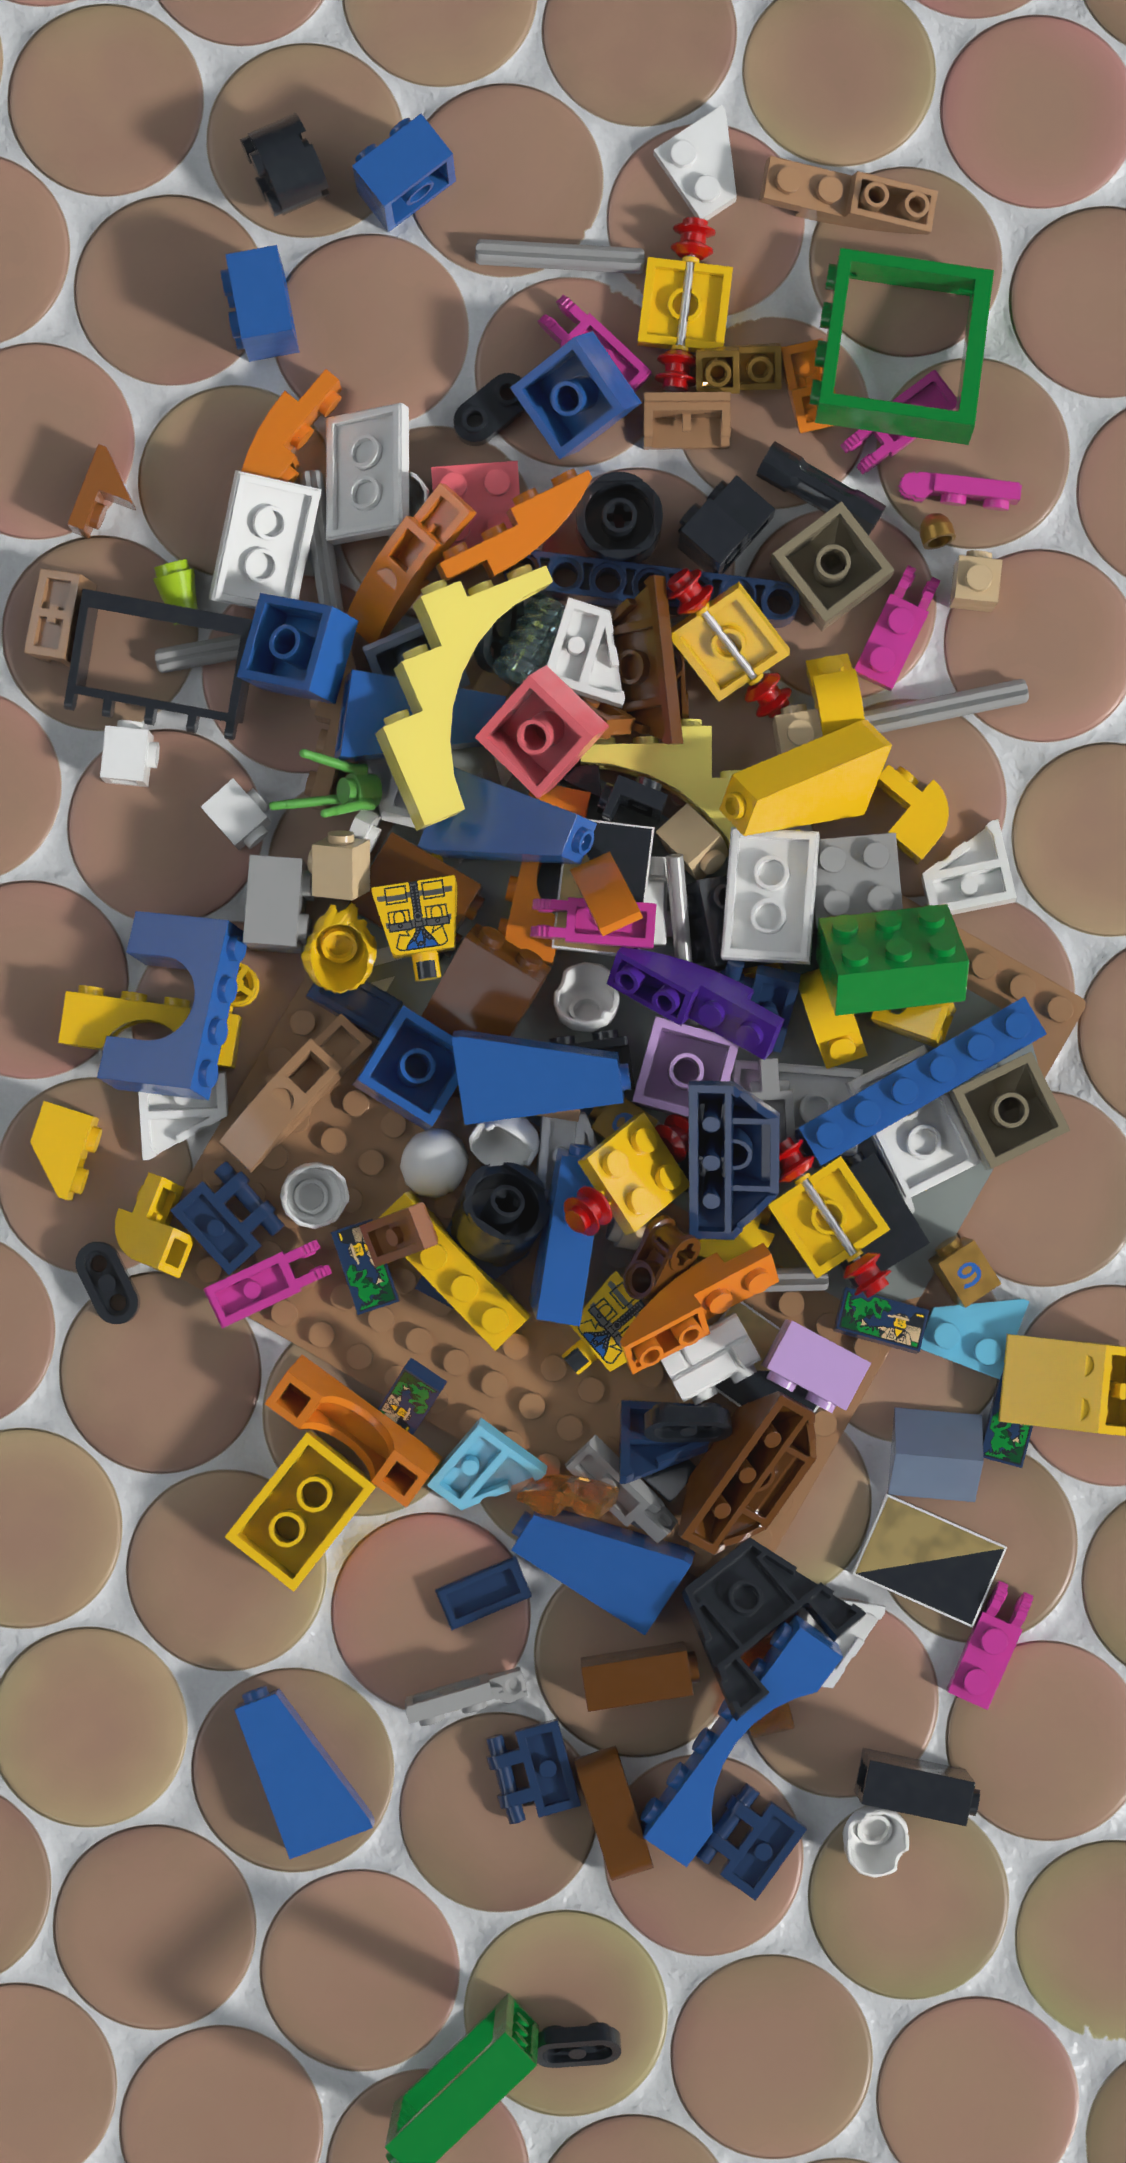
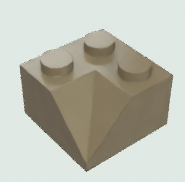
M842 501L772 553L770 560L771 567L781 580L796 589L801 606L821 632L890 581L894 572V568Z
M1032 1051L948 1091L985 1170L993 1169L1070 1131Z

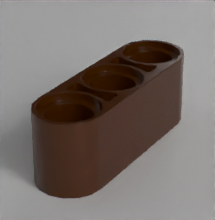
M616 1745L574 1758L577 1774L611 1881L654 1868Z

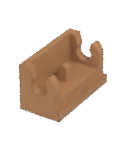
M644 392L643 449H729L731 436V392Z
M40 568L24 653L46 663H51V660L70 667L82 590L96 591L97 585L81 574Z

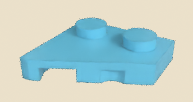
M1013 1299L972 1303L966 1308L960 1305L932 1307L927 1319L921 1350L1000 1380L1004 1367L1007 1334L1017 1335L1029 1301Z
M480 1417L429 1476L427 1486L460 1510H464L479 1504L486 1497H496L509 1492L512 1485L532 1477L534 1481L542 1479L546 1474L547 1465Z

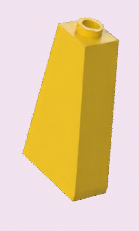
M860 720L732 774L719 810L743 836L864 815L892 744L868 720Z

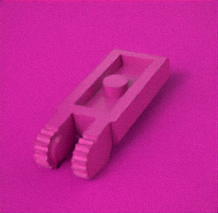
M564 295L556 303L560 311L577 324L569 334L547 314H544L537 321L540 327L555 342L560 344V348L573 337L593 331L634 392L652 375V371L590 313L587 315Z
M933 370L891 402L954 411L956 410L957 397L938 372ZM859 429L840 446L847 454L859 448L872 434L876 437L882 446L865 456L857 465V469L863 475L880 464L886 457H893L917 438Z
M909 471L908 474H904V477H901L902 481H899L900 485H898V492L901 494L900 497H904V500L908 499L910 501L912 499L913 502L922 503L929 496L933 495L941 496V504L952 506H965L966 499L983 501V508L997 511H1008L1009 504L1017 505L1020 501L1022 490L1020 482L941 473H915V471L913 473Z
M907 565L894 595L890 593L854 668L856 669L857 676L889 691H892L929 614V611L926 610L941 581L935 577L927 581L918 606L907 602L902 598L916 576V568Z
M568 897V900L533 899V910H538V912L542 913L567 912L566 928L551 927L550 925L532 926L530 937L556 940L565 939V943L653 949L657 904L636 902L643 918L602 936L583 898Z
M317 1240L286 1254L282 1251L204 1288L203 1290L221 1328H225L301 1292L302 1287L332 1274L329 1265H320L311 1269L308 1274L296 1279L289 1264L300 1258L305 1259L321 1249Z
M1001 1581L996 1583L984 1611L980 1610L946 1689L948 1693L986 1710L989 1709L1023 1630L1020 1627L1024 1623L1033 1601V1595L1023 1592L1016 1601L1009 1622L995 1617L1008 1593V1584Z

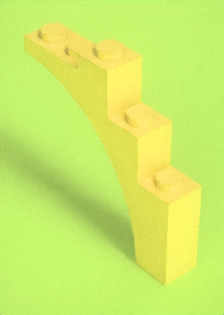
M530 564L507 573L508 581L494 586L492 581L488 580L467 590L468 597L461 581L447 585L445 579L439 580L422 588L423 596L413 604L431 650L428 649L426 644L408 650L402 654L404 661L394 668L413 715L410 716L408 709L384 718L383 721L386 726L375 733V736L416 831L455 816L465 809L454 776L450 743L453 705L462 673L477 644L496 620L514 605L543 591L553 582L547 566L533 570Z
M681 719L683 744L680 745L659 743V738L653 736L634 737L633 744H615V738L613 737L609 739L599 738L581 758V766L597 764L599 770L616 771L634 777L643 776L660 783L664 790L678 796L703 816L722 836L729 849L731 827L735 826L722 814L719 808L732 774L741 770L721 771L720 778H712V726H702V720ZM790 828L782 829V830H795V831H800V829H790Z

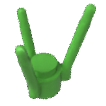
M301 749L299 751L301 757L350 774L339 780L336 795L273 801L269 803V809L287 810L340 804L322 809L320 815L323 818L359 810H374L382 799V783L376 774L368 773L367 764H353L318 752Z

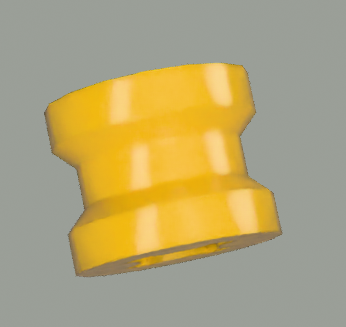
M240 963L236 979L237 992L239 993H237L235 1000L230 1005L233 1007L250 1005L257 998L260 991V982L257 974L247 965Z

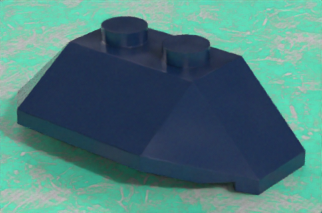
M689 1080V1234L697 1239L734 1240L743 1231V1227L756 1218L779 1194L780 1113L734 1081Z

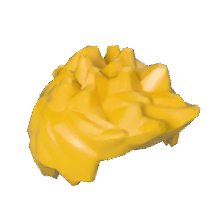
M350 903L348 907L338 912L335 905L331 904L327 912L316 922L313 933L308 936L304 951L301 953L304 970L308 973L312 982L333 993L341 994L348 990L357 989L359 985L364 984L371 975L376 961L377 942L366 927L367 922L364 919H358V908L355 904Z

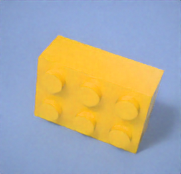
M309 1430L233 1525L225 1538L294 1592L377 1486L371 1482L369 1475L312 1430Z

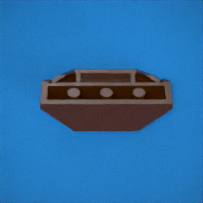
M779 1391L738 1407L732 1415V1434L724 1440L713 1442L689 1476L678 1530L679 1536L715 1555L724 1551L726 1546L742 1542L766 1530L817 1459L814 1411Z

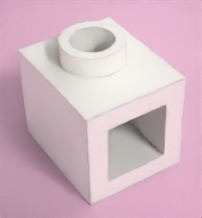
M118 720L117 727L105 726L100 778L105 783L149 787L150 768H157L160 746L159 742H153L154 736L147 729H143V723Z
M234 778L201 806L203 811L238 850H241L245 845L249 849L253 848L269 833L265 828L271 823L265 814L269 809V805L254 788L246 793Z

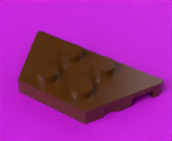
M653 575L644 581L646 587L635 598H626L616 608L614 615L611 617L614 630V645L617 648L619 660L618 668L621 686L625 695L622 710L636 718L632 728L633 731L662 739L661 742L667 745L683 744L666 577Z

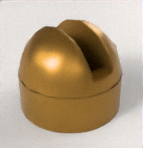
M931 513L923 519L920 525L919 535L924 549L941 548L956 539L953 524L947 516L941 513Z

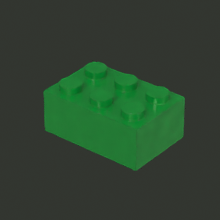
M948 904L818 918L816 960L835 1016L966 1000L969 958Z

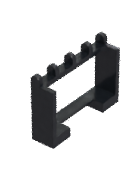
M83 589L64 709L74 711L77 705L78 694L104 699L102 716L109 718L113 717L117 701L146 707L144 724L154 726L158 709L187 714L186 731L190 733L197 732L200 717L225 721L224 738L234 740L238 723H243L250 685V683L238 678L237 674L253 619ZM98 609L241 635L228 712L87 687L86 681Z

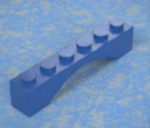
M1024 996L795 1129V1137L798 1142L802 1139L804 1140L801 1147L806 1156L814 1155L815 1158L812 1166L816 1169L1045 1036L1047 1033Z
M796 1614L789 1624L784 1622L776 1629L770 1640L772 1647L764 1658H756L749 1666V1669L770 1692L767 1697L738 1721L732 1717L724 1699L718 1710L720 1717L712 1728L706 1727L698 1734L692 1745L694 1752L685 1764L679 1762L673 1768L666 1781L668 1787L659 1799L653 1797L641 1813L640 1819L642 1820L641 1826L644 1839L685 1867L689 1865L713 1833L712 1805L715 1786L723 1764L737 1741L754 1723L773 1709L795 1698L818 1692L843 1658L838 1643L833 1642L828 1636Z

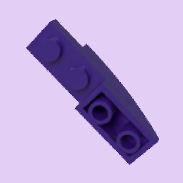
M621 947L616 953L606 983L680 1026L690 1018L763 1060L772 1053L784 1022L782 1017L751 1001L754 989L709 968L656 952Z

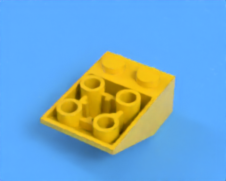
M1007 1334L998 1421L1126 1436V1346Z

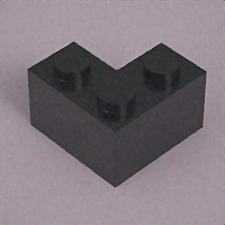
M737 475L729 484L722 480L707 497V501L702 507L697 503L693 504L679 521L682 526L678 530L680 533L678 549L705 572L724 574L774 517L776 509Z

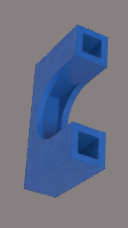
M141 911L135 912L126 953L144 965L188 970L194 982V1002L190 1014L184 1023L176 1031L164 1038L139 1040L107 1036L97 1075L98 1079L117 1090L200 1100L210 1099L212 1087L215 1086L218 1079L217 1063L221 1045L225 1043L228 1035L227 1019L230 1005L237 995L236 979L240 961L244 959L247 945L243 943V930L229 920Z

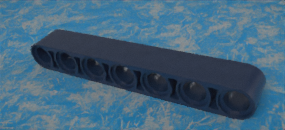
M536 550L516 564H530L533 570L547 566L552 580L554 574L561 569H569L576 574L577 580L573 585L561 587L553 580L543 591L531 596L533 598L567 602L569 597L591 605L617 608L626 598H635L640 593L639 585L649 576H665L667 586L669 579L682 570L679 568L609 561L606 559ZM513 567L503 572L504 582L508 581L506 574L511 572ZM701 571L702 574L698 580L701 586L708 584L713 586L709 602L740 582L774 628L785 627L794 620L800 602L799 595L792 585L782 581ZM604 574H610L619 580L620 586L615 591L606 593L597 588L596 580ZM773 596H782L789 601L791 609L785 614H776L769 609L767 601ZM677 598L668 600L670 615L680 616L677 613V608L681 602Z

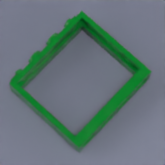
M840 248L837 264L829 263L825 283V289L833 290L831 303L823 302L820 328L827 329L826 341L818 340L814 363L815 367H822L821 380L813 379L809 404L817 405L815 423L969 445L976 421L994 270ZM849 279L970 296L956 411L834 393Z
M509 1993L394 2102L385 2142V2148L388 2151L385 2156L389 2163H436L537 2066L539 2025Z

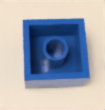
M422 113L413 120L405 118L392 128L388 139L379 146L371 144L363 149L355 158L356 163L352 165L357 193L388 232L456 182L453 153Z
M277 245L225 254L228 269L220 270L229 308H236V311L228 312L237 350L245 349L249 362L300 353L285 272Z
M593 331L573 337L510 387L559 460L579 452L642 403Z
M260 593L237 677L265 691L336 704L358 620L330 605Z
M403 1005L395 1014L352 1085L427 1131L434 1125L458 1086L452 1036Z

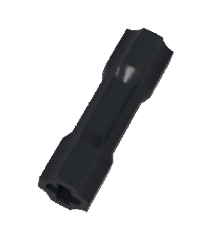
M776 441L769 448L757 470V477L783 492H790L824 513H827L842 501L868 536L871 535L886 508V505L829 476L807 463L802 456Z

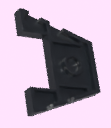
M752 1538L745 1540L685 1587L681 1593L730 1713L736 1721L770 1693L740 1657L801 1608L806 1609L833 1642L849 1631L866 1615L862 1608L854 1603L852 1605L847 1604L833 1595L834 1591L821 1582L816 1584L797 1572L796 1566Z

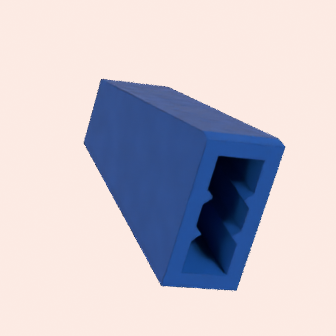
M353 669L345 676L334 758L346 762L385 758L375 736V733L386 726L383 719L405 709H408L410 716L413 715L397 677ZM458 688L452 712L451 750L483 746L475 736L502 707L506 696Z
M453 767L454 776L465 809L455 816L426 827L417 846L444 858L581 865L584 855L589 852L593 845L594 830L597 823L578 814Z
M466 1030L454 1031L451 1037L465 1125L624 1103V1091L631 1090L628 1063H619L618 1052Z
M571 1143L569 1149H557L547 1202L548 1204L550 1203V1214L542 1229L529 1296L530 1305L535 1318L538 1320L580 1326L594 1235L587 1236L577 1233L569 1227L565 1220L564 1202L570 1197H577L578 1190L583 1186L594 1188L578 1164L581 1158L594 1149V1147Z
M539 1503L532 1515L524 1511L511 1532L518 1537L511 1551L643 1635H646L692 1565L696 1553L688 1547L661 1540L657 1544L648 1535Z
M262 1686L242 1694L244 1702L239 1703L234 1710L289 1859L373 1828L375 1819L371 1810L280 1688L268 1692L267 1686Z

